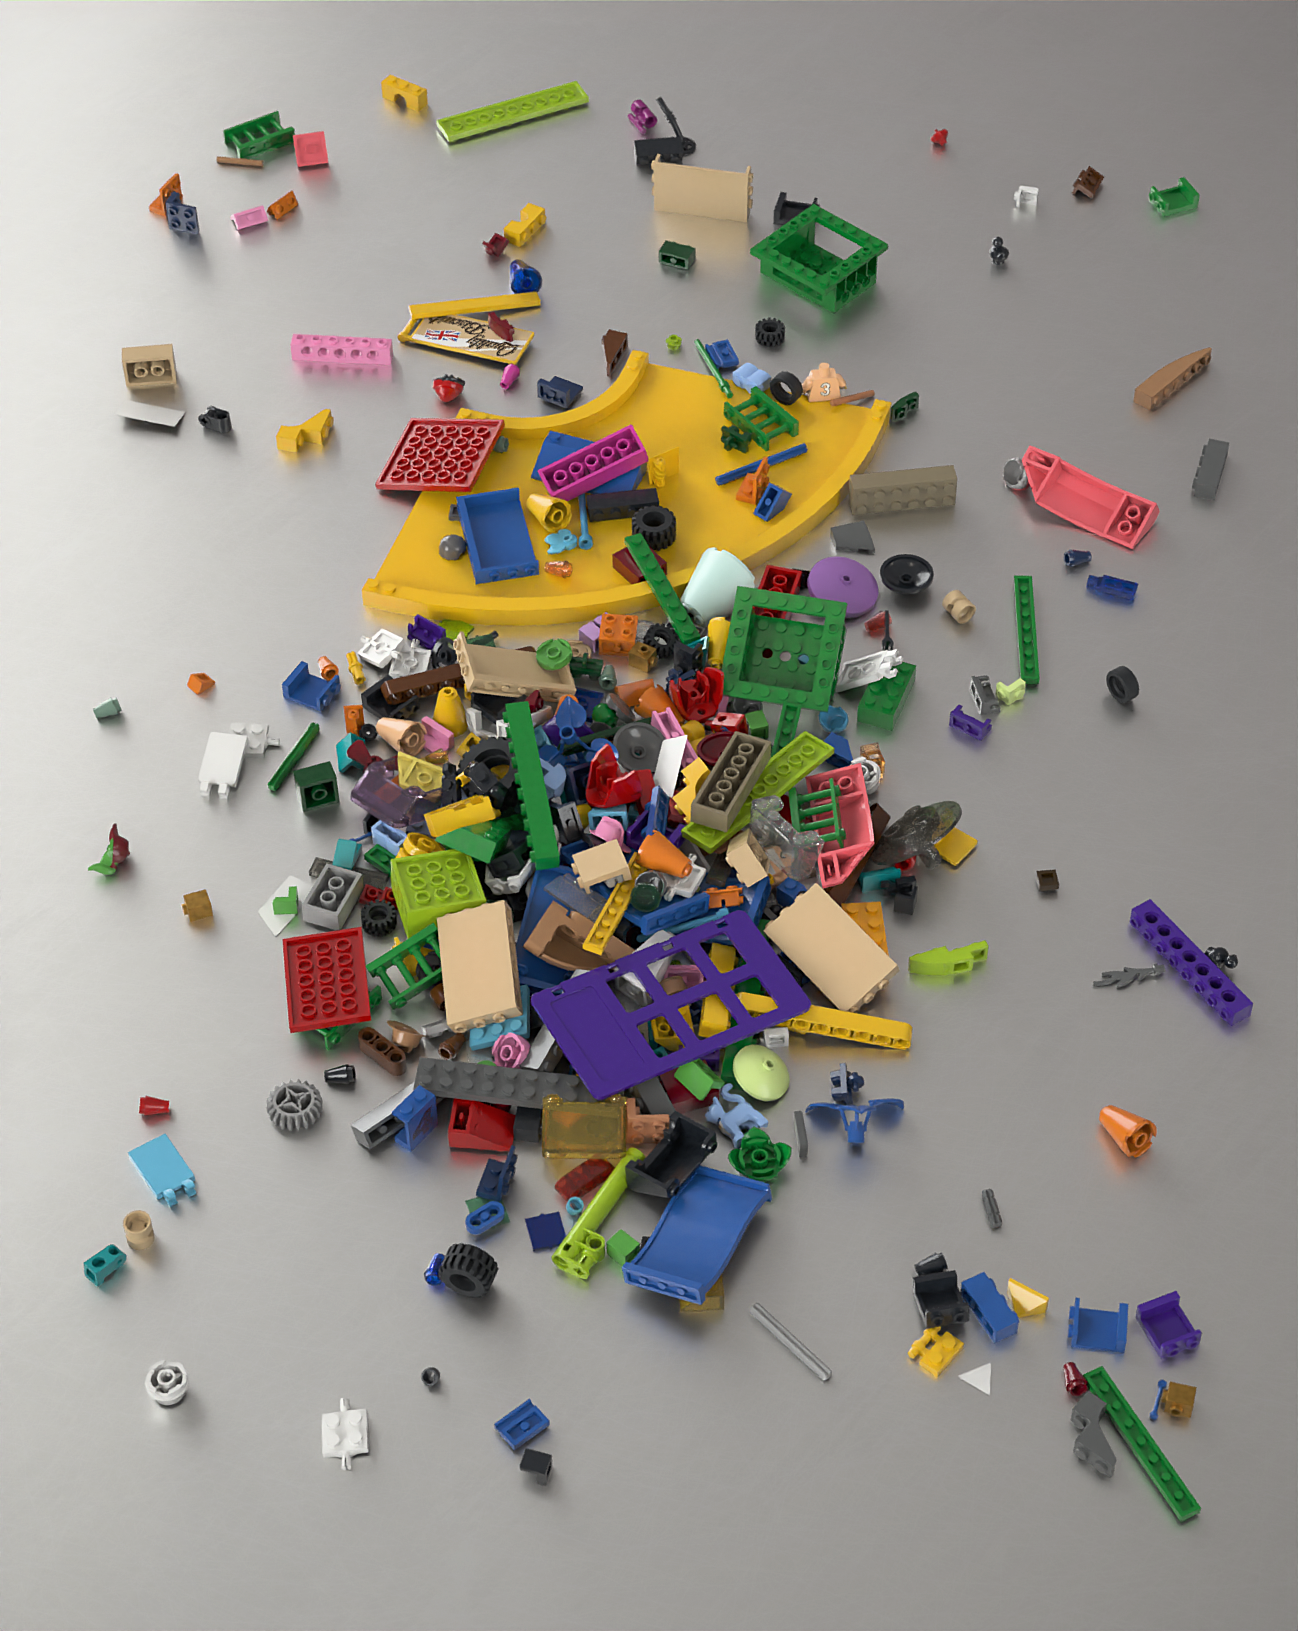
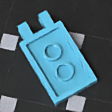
M166 1134L128 1152L129 1158L158 1200L164 1197L168 1205L172 1207L178 1204L174 1191L183 1188L188 1197L197 1194L193 1183L195 1181L194 1174Z

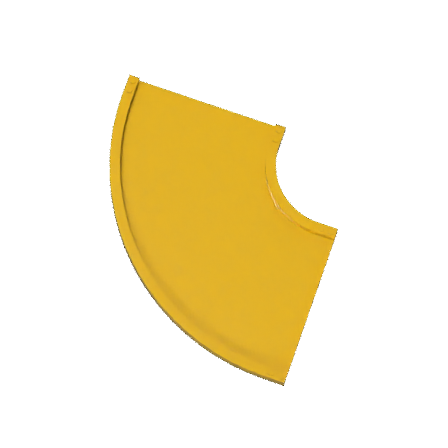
M632 350L617 380L603 394L575 409L549 416L522 418L499 416L461 408L455 419L504 420L505 427L500 436L508 438V450L502 453L492 450L471 492H421L375 579L368 578L363 586V605L410 616L419 614L426 619L506 626L583 622L594 620L605 612L608 614L625 615L659 607L660 604L647 581L631 584L613 568L612 554L627 547L624 543V538L632 535V518L590 522L587 511L588 534L593 539V546L587 550L581 549L578 542L581 536L579 499L576 497L567 501L571 505L570 512H572V517L564 529H568L571 531V534L576 535L577 546L572 550L548 554L547 551L551 545L546 543L544 539L553 533L544 529L526 505L527 499L531 494L537 493L549 496L542 481L532 479L531 475L543 442L550 431L596 442L631 424L646 449L648 458L679 446V473L665 478L666 485L663 488H658L655 483L649 485V464L647 462V471L636 490L656 488L659 506L669 509L676 517L675 542L671 546H667L666 549L653 551L667 562L666 577L678 598L681 599L702 554L707 549L714 547L720 552L726 550L742 561L751 571L794 545L829 516L849 494L850 475L864 474L872 461L890 421L892 402L875 399L870 409L846 403L831 406L830 400L809 402L807 395H801L795 403L784 405L774 398L770 388H768L764 393L799 421L798 435L792 437L789 433L784 432L770 439L768 451L758 446L753 440L748 445L747 453L734 448L727 451L724 449V443L721 441V427L726 426L729 428L735 424L725 418L723 413L724 402L727 401L735 407L749 400L751 394L746 389L736 386L733 380L724 379L729 383L730 390L733 393L732 398H727L725 393L720 390L719 383L714 376L650 364L649 353ZM752 405L740 413L746 416L759 408ZM762 414L751 420V422L756 425L769 417ZM773 423L763 428L762 431L767 434L780 426ZM803 443L807 446L808 451L806 453L770 466L767 474L769 482L780 486L792 493L784 510L768 522L753 514L760 498L756 505L736 500V494L746 476L718 486L716 484L715 477ZM519 487L520 503L535 559L539 562V575L476 584L467 547L465 554L463 555L462 553L458 560H447L439 554V545L445 536L454 534L464 539L461 522L450 521L448 518L451 504L457 505L456 497ZM585 493L586 510H587V496H586V495H593V494H590V493Z

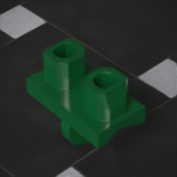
M735 425L729 428L726 426L721 427V441L724 443L725 450L730 451L734 448L743 453L748 452V445L752 441L750 433L740 434L738 427Z
M585 652L583 657L572 656L569 664L570 673L573 678L579 679L582 675H589L591 680L597 681L601 676L603 660L589 658V654Z

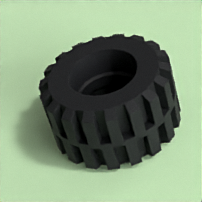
M646 506L644 509H639L638 512H635L634 517H632V535L641 533L652 550L661 551V549H666L667 546H671L676 540V517L672 511L662 506Z
M464 1243L453 1244L449 1247L443 1259L438 1275L441 1277V1281L453 1291L464 1296L480 1298L489 1292L498 1272V1264L492 1256L479 1247Z

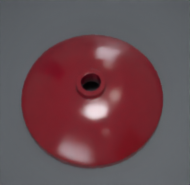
M717 732L703 738L697 745L698 757L705 764L714 767L735 732Z

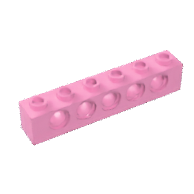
M293 334L290 344L292 360L391 365L393 358L392 339Z

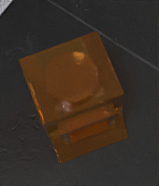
M878 742L860 746V757H866L867 760L875 762L880 767L881 773H884L885 760L881 754Z

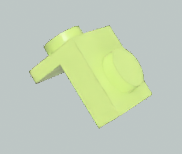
M1019 678L1007 687L999 681L996 684L995 695L999 700L1010 705L1024 696L1026 682Z

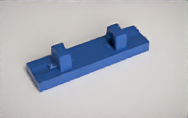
M659 785L652 789L651 801L644 808V810L649 811L648 824L641 830V836L644 839L648 834L652 836L654 834L653 830H657L665 836L670 798Z

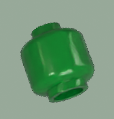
M600 703L593 708L591 718L594 722L605 723L611 728L617 726L619 718L616 716L614 709L611 710L606 703Z

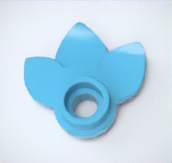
M560 529L557 534H550L544 539L546 543L551 545L547 551L548 554L572 550L577 546L576 535L571 534V531L568 529Z

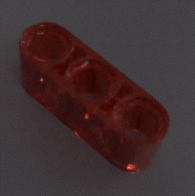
M597 1153L561 1177L556 1182L554 1189L567 1202L571 1197L581 1198L606 1181L615 1167L601 1153Z

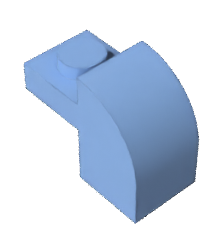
M540 758L548 799L555 796L560 797L565 785V769L559 763L553 767L550 763Z

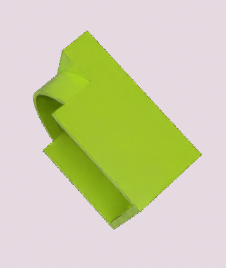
M451 849L391 859V888L407 939L432 923L438 929L437 918L445 914H454L467 908L479 907L486 903L471 856Z

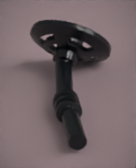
M660 96L656 101L664 112V117H667L666 120H669L668 123H671L676 137L681 136L683 156L692 154L696 149V143L688 137H683L676 122L677 118L674 117L675 115L672 114L673 112L669 110ZM688 145L691 146V148L684 151Z
M493 631L472 644L485 646L499 637L496 631ZM443 637L434 645L431 654L433 669L441 668L439 663L446 666L455 664L457 660L456 651L454 648L448 647V643H451L453 646L454 641L451 638Z

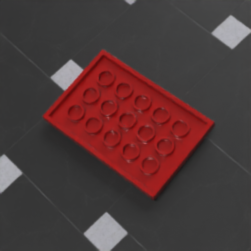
M362 927L282 939L290 1033L372 1021Z

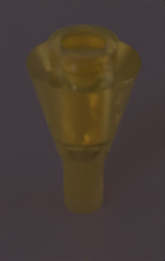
M443 748L426 755L424 758H419L436 766H443V764L449 762L447 750L443 751Z

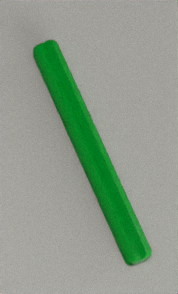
M312 722L268 782V789L276 791L319 732V724Z

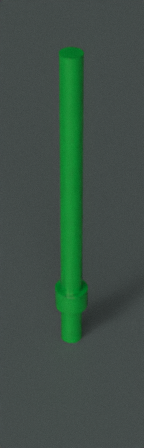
M696 339L694 344L719 383L720 390L725 393L727 398H732L733 393L730 390L729 383L723 379L701 341Z

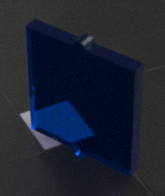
M559 1211L545 1215L541 1213L540 1216L525 1219L533 1252L548 1248L551 1250L553 1247L559 1246L566 1237Z

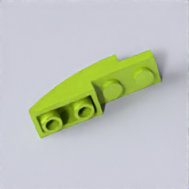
M984 940L962 948H955L952 951H948L946 946L933 948L930 951L910 956L908 971L921 975H951L967 972L973 969L974 962L987 959L989 946Z

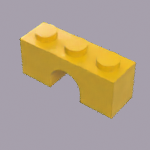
M391 74L381 81L383 98L395 102L403 96L406 100V106L418 112L428 105L427 89Z
M528 203L520 211L521 222L511 220L503 228L504 237L509 240L510 244L521 247L545 223V208Z

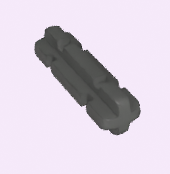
M984 1189L982 1191V1199L985 1202L984 1205L990 1219V1225L993 1228L1002 1226V1218L999 1215L1000 1212L994 1198V1192L992 1189Z

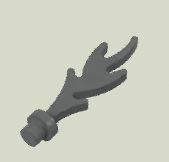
M1153 964V968L1135 969L1124 967L1123 971L1103 972L1102 977L1111 978L1103 981H1093V986H1104L1119 981L1117 987H1122L1132 982L1137 975H1140V981L1153 973L1155 976H1159L1160 973L1165 972L1164 964Z

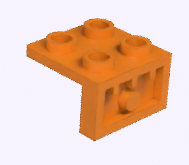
M175 173L159 189L160 195L149 205V211L166 216L165 202L173 191L179 193L180 200L183 199L179 174Z
M768 457L762 459L755 474L747 473L736 494V500L756 505L758 499H761L764 488H767L769 484V477H767L770 468Z
M602 614L599 633V655L628 656V652L636 644L637 615Z

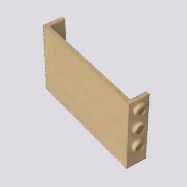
M657 154L656 159L652 161L651 169L654 170L652 174L654 210L740 222L748 221L750 209H752L753 199H750V196L753 194L751 166L747 167L746 173L662 163L660 162V154Z
M460 632L457 639L454 640L453 648L456 651L457 661L461 667V675L464 677L468 692L519 698L523 694L529 696L535 690H539L544 701L558 703L562 696H574L576 693L574 679L571 676L568 664L561 669L546 670L538 664L536 652L467 644L464 632Z
M817 883L804 894L798 895L794 903L790 907H785L780 912V916L776 920H771L767 923L765 930H763L765 936L771 939L841 1011L858 1013L859 1008L864 1003H869L879 989L883 990L886 988L889 980L900 971L898 965Z
M506 901L485 903L476 908H467L461 912L448 913L437 918L446 1018L450 1029L454 1033H463L468 1029L482 1028L487 1024L501 1023L506 1019L523 1015L512 911Z

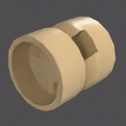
M953 590L948 593L942 602L943 608L960 624L968 622L976 612L975 605L959 590Z
M141 1210L128 1213L123 1220L128 1245L135 1250L149 1248L155 1239L149 1214Z

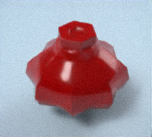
M946 129L934 130L936 133L930 138L931 141L939 143L941 146L947 143L948 131Z

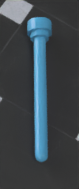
M584 493L578 496L581 536L578 542L581 549L587 550L593 546V539L588 534Z
M727 907L715 912V915L674 925L663 930L669 931L672 934L679 933L712 920L720 919L729 914ZM655 933L648 936L640 934L636 937V940L639 943L645 942Z

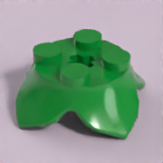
M753 1126L743 1136L740 1149L735 1148L730 1151L728 1160L734 1169L745 1178L767 1182L778 1177V1173L789 1162L792 1148L782 1142L773 1144L769 1135Z

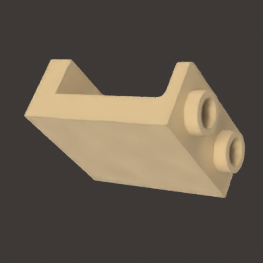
M617 839L572 855L574 863L571 864L575 875L579 874L580 877L577 878L580 889H585L586 894L591 893L589 886L621 874L624 881L632 879L629 866Z

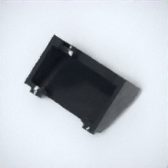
M674 1111L669 1116V1120L672 1121L670 1128L663 1130L664 1138L643 1161L639 1159L636 1162L630 1160L625 1166L627 1187L634 1192L671 1198L676 1196L680 1187L707 1156L716 1150L718 1145L716 1142V1132Z

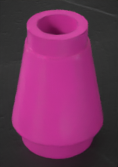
M509 364L504 368L500 382L502 388L508 389L520 376V369L516 365Z

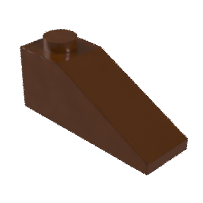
M611 329L608 330L606 335H603L601 341L608 377L612 375L628 347V333Z

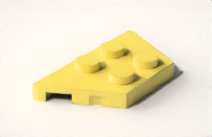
M399 751L397 757L399 789L433 802L442 798V776L444 775L442 768Z

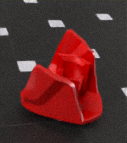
M706 667L703 673L697 671V679L682 681L681 678H678L677 684L673 680L669 682L670 697L686 721L696 720L699 723H705L706 720L716 715L723 698L724 673L721 670Z
M605 744L591 761L586 788L588 805L598 808H609L637 800L642 796L638 772L633 770L629 774L628 772L622 774L611 746Z

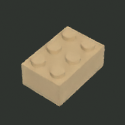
M172 344L122 348V365L126 387L177 383Z
M750 828L729 840L726 860L731 868L735 867L738 872L736 874L737 878L742 884L745 883L749 887L768 876L770 859Z

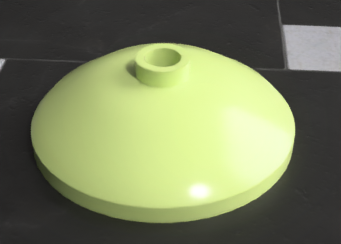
M748 1045L743 1047L734 1058L733 1071L735 1078L742 1089L752 1097L763 1101H774L782 1097L787 1091L790 1083L788 1069L779 1055L771 1049L761 1045Z

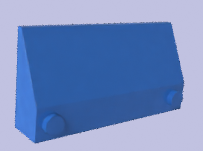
M550 431L543 442L531 478L542 481L538 470L594 442ZM647 462L586 493L602 494L636 490L647 471Z

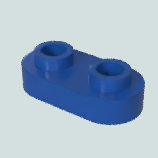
M491 1201L470 1213L465 1219L467 1231L478 1235L501 1222L505 1216L504 1206L497 1201Z

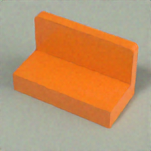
M645 679L615 686L614 690L615 694H618L619 698L630 707L639 705L640 702L638 700L650 687L655 686L653 679Z

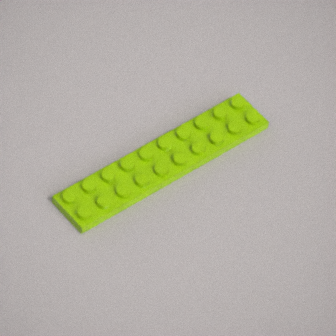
M577 81L438 119L436 123L447 141L450 142L520 121H526L534 117H540L548 113H554L562 109H568L576 105H582L589 102V96Z
M804 731L770 758L727 832L690 822L681 830L682 837L711 854L832 756L835 748Z

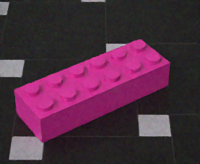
M631 424L538 470V473L549 496L570 501L648 462V455Z

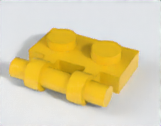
M941 1327L925 1329L923 1336L919 1340H915L908 1351L909 1357L913 1359L920 1355L922 1357L920 1366L936 1377L942 1373L964 1348V1343L947 1331L942 1337L939 1336L937 1333L941 1330ZM932 1342L934 1344L930 1350L927 1349L925 1346Z

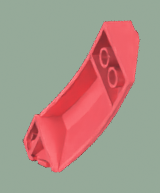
M1031 445L1022 458L1036 504L1074 525L1132 550L1150 530L1160 513L1157 503L1113 486L1069 464L1060 457Z
M861 763L805 777L808 794L830 789V778H833L835 785H839L841 790V796L838 797L842 828L845 829L847 838L844 840V848H840L837 840L816 844L817 861L823 888L842 884L875 844L870 806ZM831 796L810 801L811 808L832 803ZM833 811L812 815L813 822L833 818ZM835 825L814 830L815 837L835 832Z

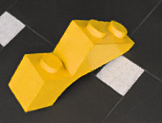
M324 409L297 426L281 425L276 435L277 449L298 452L303 442L322 444L324 439L328 437L329 428L334 423L331 410Z
M700 757L681 771L685 776L683 781L687 786L672 797L676 802L675 809L680 815L683 813L686 815L684 820L687 824L691 822V803L711 772Z

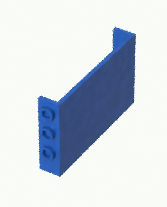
M519 487L456 497L457 510L476 584L539 575V562L535 559L520 503Z

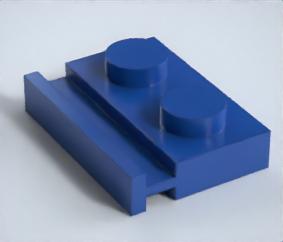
M728 339L714 342L709 346L705 344V349L717 369L719 367L727 368L739 365V359Z
M528 1399L494 1423V1429L500 1433L502 1438L515 1451L548 1427L550 1421Z

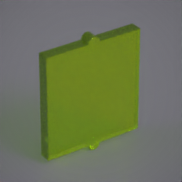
M444 619L438 623L440 627L446 629V637L451 638L453 641L457 639L460 632H464L465 638L468 639V635L474 630V626L461 620Z

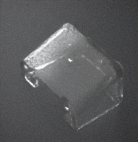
M771 795L752 800L749 828L768 858L789 878L797 881L808 879L825 841L815 831L798 833L790 823L781 817L777 811L782 810L784 804L778 796Z

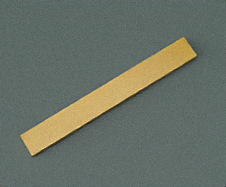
M537 292L409 305V312L412 319L539 306L540 298Z
M634 852L628 863L632 879L621 883L617 882L584 941L582 949L598 955H602L636 893L634 888L635 879L639 874L648 871V868L636 864V859H640V855L637 854L638 852Z

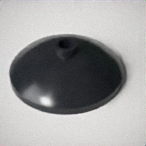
M911 554L892 556L880 568L882 583L888 589L900 594L919 593L931 585L934 577V571L930 563L919 556Z

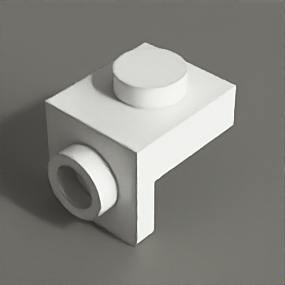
M1020 185L1018 192L1015 191L1014 195L1016 207H1019L1020 203L1036 205L1039 188Z
M775 1027L764 1030L763 1038H760V1045L769 1049L772 1047L788 1046V1027Z

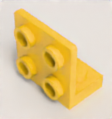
M948 810L926 832L924 848L957 866L978 844V840L955 828L954 813Z

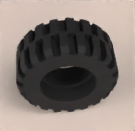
M488 737V740L482 739L478 741L477 745L473 744L470 750L466 751L462 756L463 760L459 762L458 775L463 773L468 764L474 760L479 763L483 762L489 769L498 765H509L507 774L500 780L509 790L506 793L501 811L508 810L510 806H516L519 801L517 788H520V786L515 784L514 773H517V771L512 768L511 757L514 756L513 753H509L508 742H511V740L505 737H498V739ZM472 780L463 787L461 786L467 798L474 795L486 796Z

